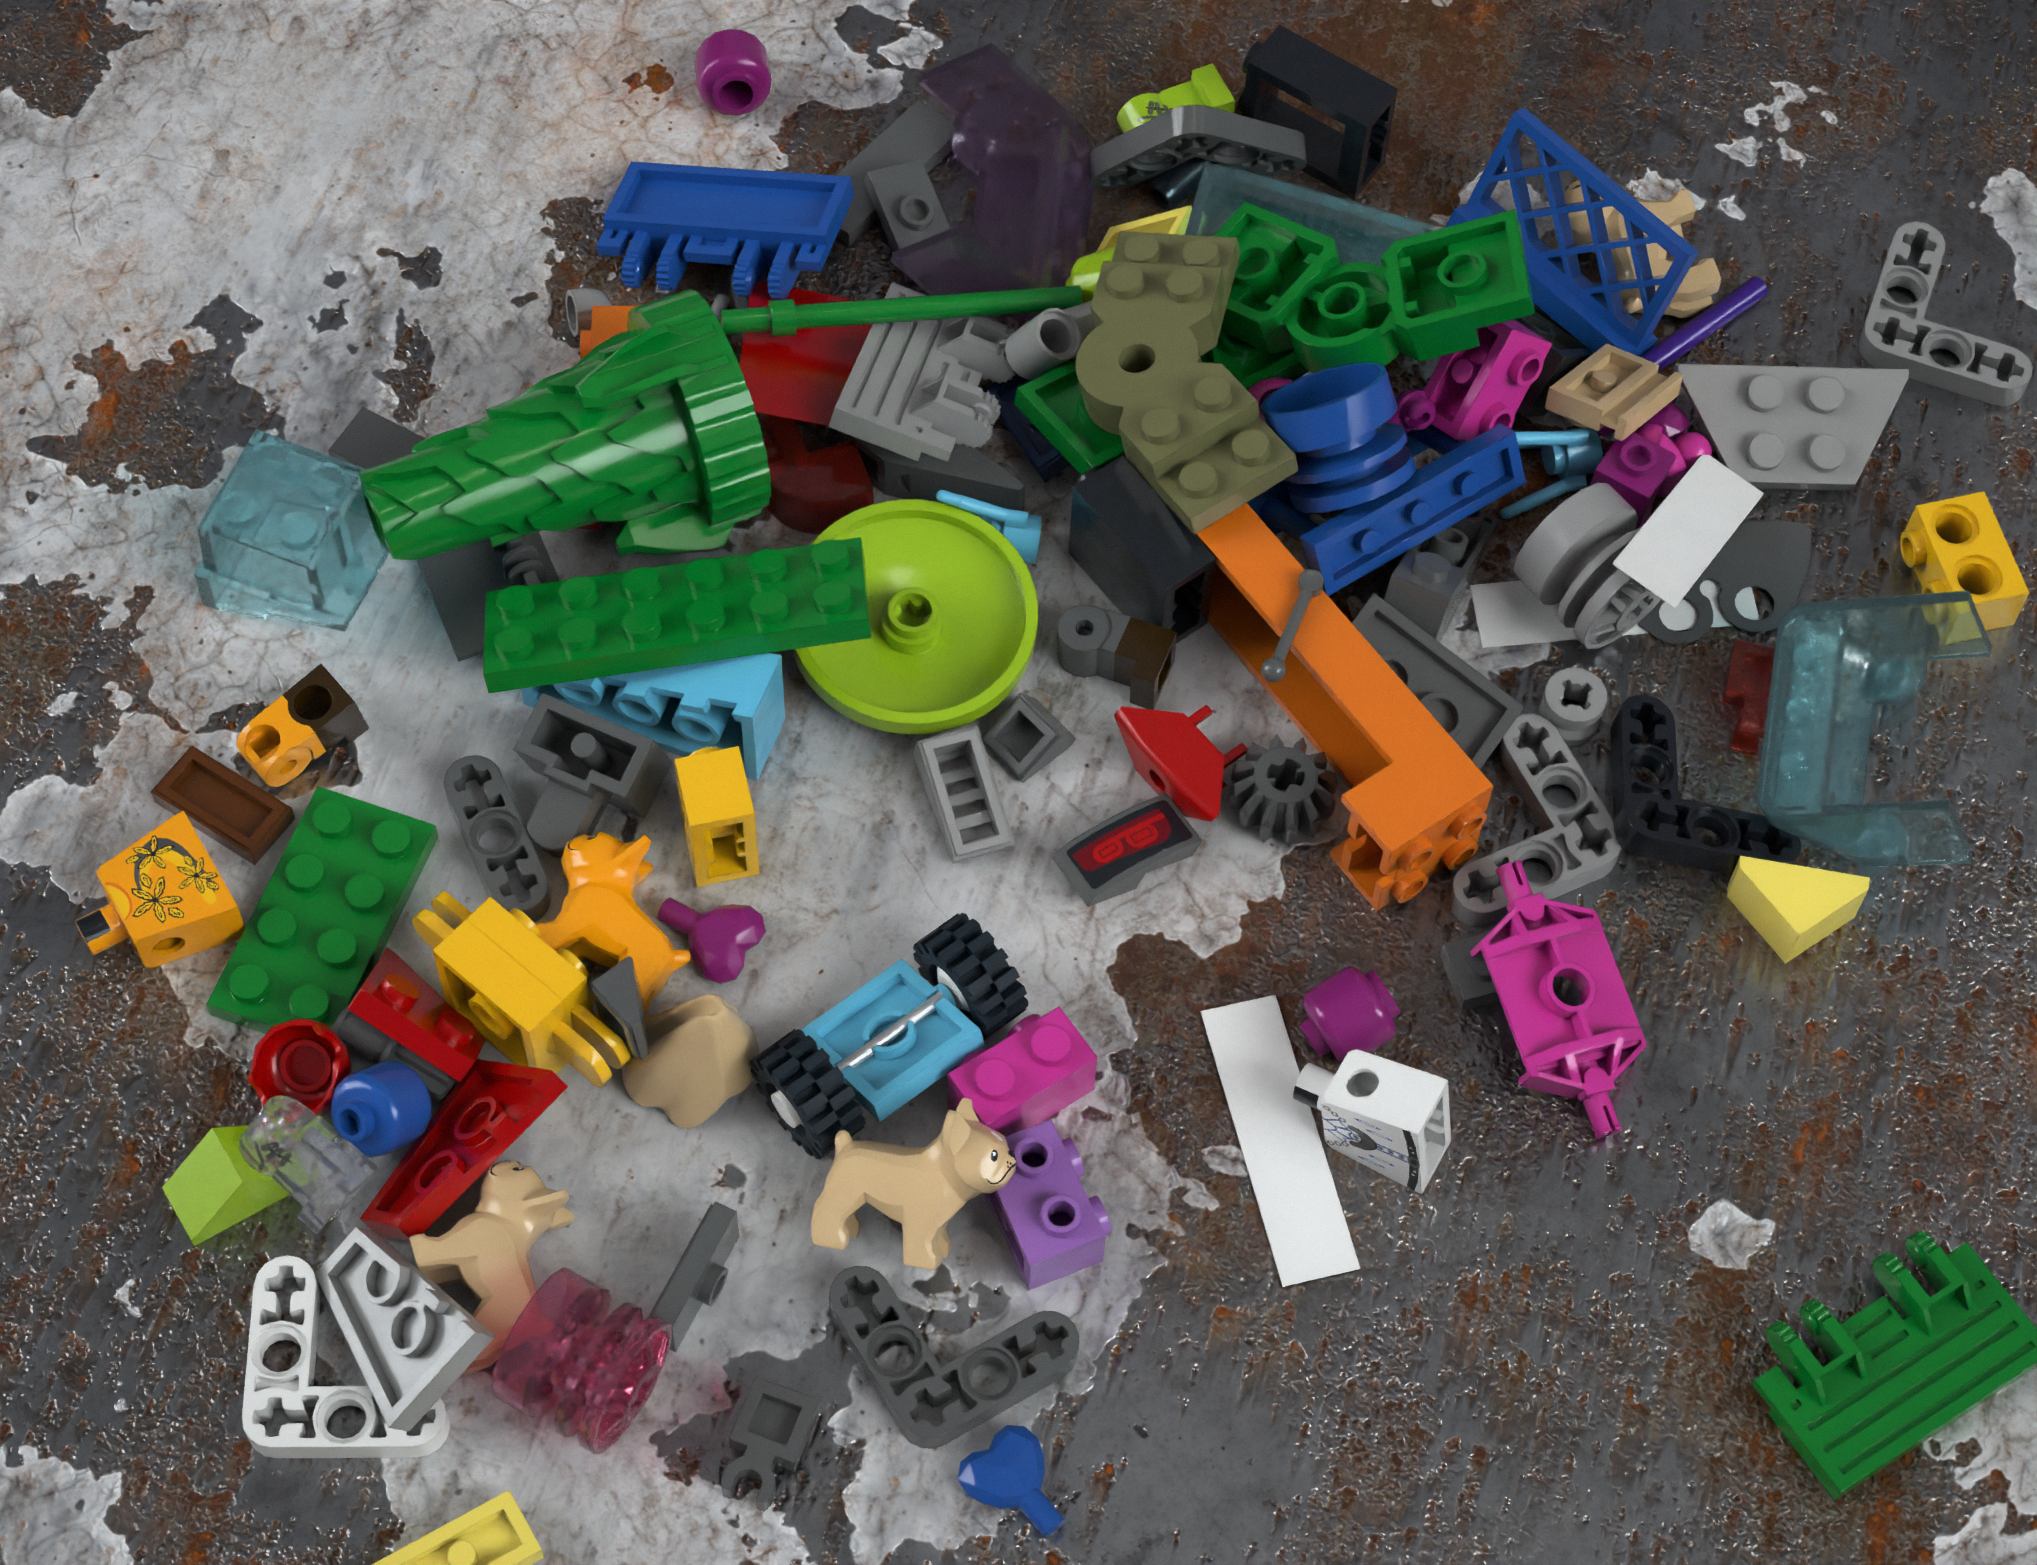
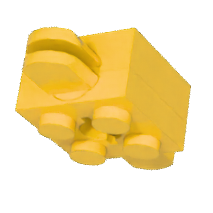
M442 891L431 901V906L435 913L422 909L412 918V923L420 937L433 948L432 951L445 1001L458 1013L469 1019L476 1027V1030L486 1039V1042L512 1064L548 1069L556 1074L569 1063L593 1085L602 1087L612 1076L608 1065L620 1069L630 1060V1052L623 1040L593 1015L592 1007L594 1006V1001L589 993L587 982L589 973L586 967L569 950L560 948L556 952L540 939L541 933L538 927L521 910L512 908L508 912L493 898L489 897L471 913L448 892Z

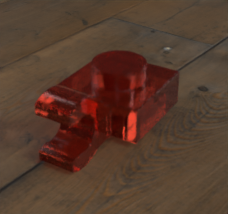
M1735 639L1729 655L1721 702L1740 707L1733 732L1731 750L1756 755L1759 738H1763L1766 732L1768 714L1784 716L1789 705L1797 653Z

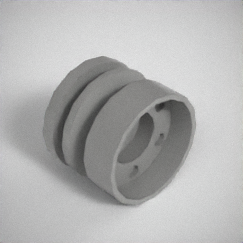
M1608 483L1590 485L1562 502L1527 538L1516 557L1513 568L1517 578L1544 605H1555L1560 602L1557 611L1560 622L1566 628H1574L1573 632L1576 638L1587 649H1599L1614 642L1638 624L1661 600V598L1612 564L1642 527L1635 530L1638 522L1636 511Z

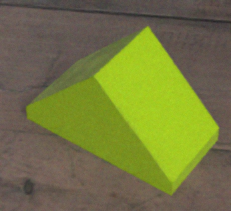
M280 1122L211 1128L163 1185L162 1189L191 1242L196 1246L316 1181V1178L285 1123ZM252 1135L255 1136L254 1140H256V1144L259 1145V1149L261 1151L260 1154L263 1155V1159L265 1160L263 1162L265 1166L263 1167L262 1171L258 1169V1167H260L261 1162L259 1161L260 1158L258 1157V1153L256 1152L257 1149L253 1144V1140L251 1138ZM266 1141L268 1144L278 1142L279 1147L284 1148L280 1155L285 1156L286 1153L291 1152L292 1156L289 1160L292 1163L287 1161L284 1166H279L278 1163L282 1158L276 1156L271 1160L267 1159L266 1156L271 1152L269 1150L262 1151L261 1145L266 1144Z

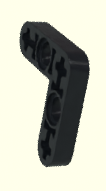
M1634 695L1622 704L1612 722L1610 733L1614 832L1616 839L1623 848L1631 854L1643 858L1729 875L1733 874L1740 856L1787 864L1795 863L1801 853L1802 844L1795 830L1784 821L1769 816L1679 799L1676 729L1673 713L1659 699L1648 695ZM1643 729L1650 734L1646 743H1640L1643 737ZM1642 766L1649 769L1656 775L1659 784L1652 785L1641 782L1633 775L1630 767ZM1705 828L1711 830L1719 837L1722 846L1711 847L1704 844L1696 837L1693 829Z

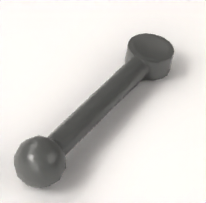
M1305 570L1299 576L1297 586L1300 592L1273 656L1266 659L1261 666V673L1268 682H1279L1286 675L1284 661L1312 597H1316L1322 592L1324 578L1316 570Z

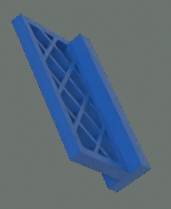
M1526 108L1514 111L1467 204L1454 209L1445 227L1505 212L1506 210L1490 196L1498 181L1510 180L1516 213L1521 225L1533 302L1591 352L1595 353L1605 344H1610L1640 357L1650 350L1658 338L1652 333L1699 251ZM1523 133L1536 143L1541 166L1523 168L1518 147ZM1569 170L1580 179L1584 198L1583 202L1566 204L1559 171ZM1543 174L1550 207L1532 209L1525 177ZM1613 206L1623 215L1627 238L1609 240L1602 210L1603 207ZM1586 210L1593 242L1575 245L1568 213ZM1552 215L1559 247L1550 248L1539 239L1534 218ZM1657 243L1675 258L1666 275L1652 276L1646 244ZM1630 246L1637 279L1618 281L1611 249ZM1595 251L1602 283L1593 284L1581 274L1577 254ZM1660 285L1656 291L1655 286ZM1639 288L1644 310L1639 322L1624 311L1620 290Z

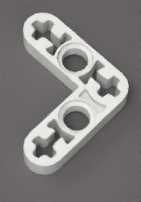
M286 1255L276 1257L265 1263L257 1273L253 1286L242 1409L243 1429L253 1448L263 1456L271 1458H417L430 1455L440 1449L446 1441L450 1429L449 1416L441 1398L426 1413L427 1418L433 1420L434 1423L423 1424L420 1435L410 1436L407 1431L388 1428L387 1423H384L387 1435L383 1438H377L380 1430L377 1413L378 1405L369 1386H314L321 1301L320 1286L316 1275L310 1265L299 1257ZM292 1277L296 1279L299 1289L304 1291L292 1293L289 1313L293 1322L281 1320V1304L276 1293L271 1290L282 1289L284 1280ZM289 1340L301 1347L299 1361L289 1370L275 1372L264 1367V1353L273 1343ZM350 1405L358 1407L365 1412L366 1421L364 1427L355 1436L345 1439L336 1438L327 1431L329 1417L340 1407ZM315 1407L312 1416L316 1433L314 1438H308V1433L303 1423L281 1425L279 1436L269 1437L265 1426L259 1424L260 1422L271 1420L273 1410L279 1408L284 1409L290 1421H309L307 1408Z

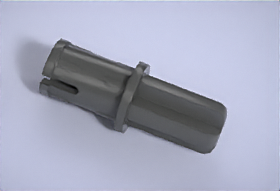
M350 1004L342 1010L332 1029L346 1046L374 1063L392 1060L406 1064L418 1073L426 1084L430 1096L434 1099L441 1100L453 1090L457 1080L349 1011L347 1008Z

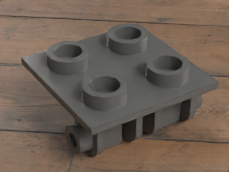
M539 532L496 547L492 546L489 538L463 548L417 560L458 662L484 653L486 591L505 589L514 585L528 586L560 581Z

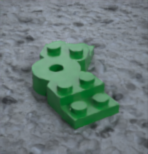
M1246 201L1214 235L1215 237L1237 238L1240 250V257L1222 323L1227 335L1269 354L1295 349L1301 364L1312 373L1331 367L1360 362H1374L1385 366L1400 353L1420 362L1480 346L1478 328L1535 314L1521 225L1515 209L1396 240L1380 257L1383 266L1367 262L1343 264L1333 238Z

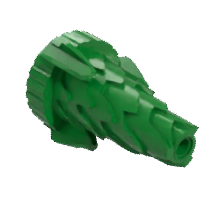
M689 289L632 308L628 313V331L617 334L599 344L572 368L543 378L522 395L486 409L488 416L479 421L431 436L415 444L412 448L413 454L359 471L358 475L361 480L365 504L380 546L383 547L386 553L390 552L392 559L417 560L463 548L489 538L492 546L496 547L543 530L553 532L566 531L599 521H623L612 540L618 556L633 552L653 555L712 552L723 548L736 522L761 514L762 508L769 505L771 477L762 431L749 389L746 386L742 370L725 332L707 301L701 297L699 292Z

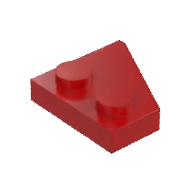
M386 948L347 1008L460 1083L476 1061L486 1041L469 1019L450 1006L406 962L389 948Z

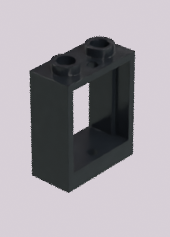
M1279 25L1264 43L1257 41L1248 51L1242 65V72L1246 74L1245 88L1241 93L1237 108L1242 111V116L1302 132L1305 136L1307 164L1301 171L1355 200L1385 163L1398 89ZM1278 89L1344 124V134L1277 98Z

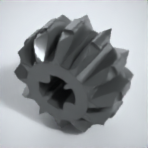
M1278 734L1271 739L1269 750L1252 743L1251 747L1247 749L1245 760H1237V764L1233 766L1231 775L1233 786L1229 792V803L1231 808L1240 810L1238 821L1242 829L1257 825L1261 826L1259 837L1263 843L1272 837L1273 832L1282 833L1283 839L1289 847L1296 841L1298 831L1314 838L1315 834L1320 831L1322 820H1329V817L1334 813L1336 800L1333 794L1336 793L1338 785L1336 773L1326 770L1328 760L1325 756V751L1311 755L1305 754L1307 744L1304 738L1296 742L1293 748L1285 747Z

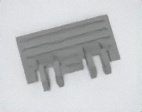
M892 282L884 299L927 295ZM984 316L872 324L834 408L828 427L915 461L919 460L921 453H925L948 462L955 443L959 445L965 444L967 448L969 446L973 447V449L975 447L981 448L991 438L993 433V426L991 424L994 425L995 421L998 420L1001 406L998 404L999 400L995 398V395H991L989 391L983 392L982 388L978 386L981 379H991L992 383L998 382L1000 384L1001 382L1007 383V380H1012L1013 375L1015 376L1016 372L1013 371L1008 363L1005 353L1006 341L1010 334L1015 331L1014 328L1008 329L1007 325Z

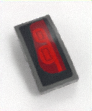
M1164 793L1128 808L1092 827L1058 849L1052 859L1087 907L1135 890L1145 873L1193 856L1202 839L1167 793Z

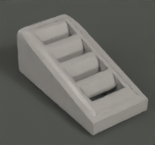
M978 725L917 741L913 750V756L952 863L1013 848L1015 842ZM966 758L968 767L941 773L938 764ZM974 779L977 788L948 796L945 786ZM982 801L985 808L984 811L955 818L952 808ZM986 823L991 824L994 834L962 842L960 830Z

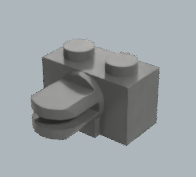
M544 693L541 694L513 749L534 772L548 778L528 818L527 831L545 852L552 857L561 859L568 841L579 835L586 834L591 836L607 804L645 819L672 765V761L654 740Z

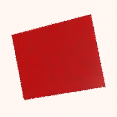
M758 281L750 293L748 308L768 307L769 300L781 299H772L770 293H768V283ZM792 288L789 296H787V299L794 300L795 305L858 301L798 288ZM872 324L797 329L795 336L771 337L770 331L744 333L739 365L746 386L749 389L755 412L828 426L837 401Z

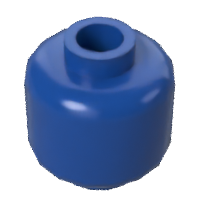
M392 1060L375 1063L346 1076L336 1086L331 1100V1120L339 1138L344 1145L356 1154L370 1158L387 1155L414 1142L426 1131L431 1119V1099L426 1084L418 1073L409 1066Z

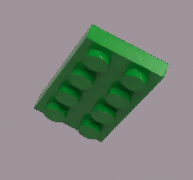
M317 786L206 1003L210 1015L264 1034L272 1026L295 1018L316 1020L333 1028L337 1017L352 1002L378 962L438 839L436 825Z

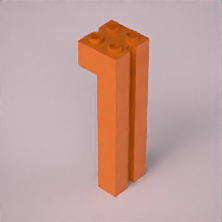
M1247 503L1196 533L1195 536L1216 558L1208 623L1318 752L1325 751L1327 763L1350 788L1349 791L1342 794L1341 802L1351 812L1347 832L1351 837L1330 850L1329 856L1376 912L1395 899L1398 903H1404L1412 899L1426 886L1429 877L1444 867L1452 871L1468 862L1479 848L1477 843L1482 825L1488 817L1485 811L1488 808L1494 787L1493 784L1323 590L1320 595L1312 597L1284 661L1286 675L1281 681L1276 683L1265 680L1261 673V666L1275 652L1299 596L1298 580L1300 574L1305 569Z

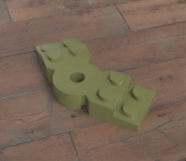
M1120 231L1112 261H1103L1090 306L1095 329L1084 339L1078 350L1075 366L1076 374L1089 417L1103 430L1121 436L1126 459L1195 535L1299 471L1296 455L1260 417L1257 400L1223 364L1201 362L1200 356L1217 346L1240 257L1237 238Z

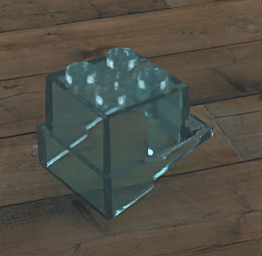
M256 429L197 527L202 562L194 576L202 604L216 610L263 620L267 616L345 632L390 553H386L383 547L380 546L367 511L361 480L358 475L359 471L365 469Z

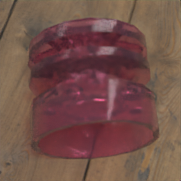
M562 1267L552 1274L535 1292L517 1318L495 1365L491 1389L494 1397L531 1418H541L557 1404L553 1422L555 1431L564 1437H573L578 1433L579 1446L593 1454H603L616 1443L648 1401L669 1352L673 1336L671 1324L657 1316H648L643 1320L642 1308L633 1303H623L608 1316L611 1302L609 1289L571 1268Z

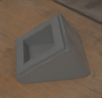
M1022 693L1018 694L981 736L983 744L1021 782H1025L1057 758L1076 740L1074 735L1037 699Z
M629 956L591 983L593 987L591 990L599 1018L623 1040L628 1050L636 1058L639 1057L642 1060L649 1054L641 988L633 958Z

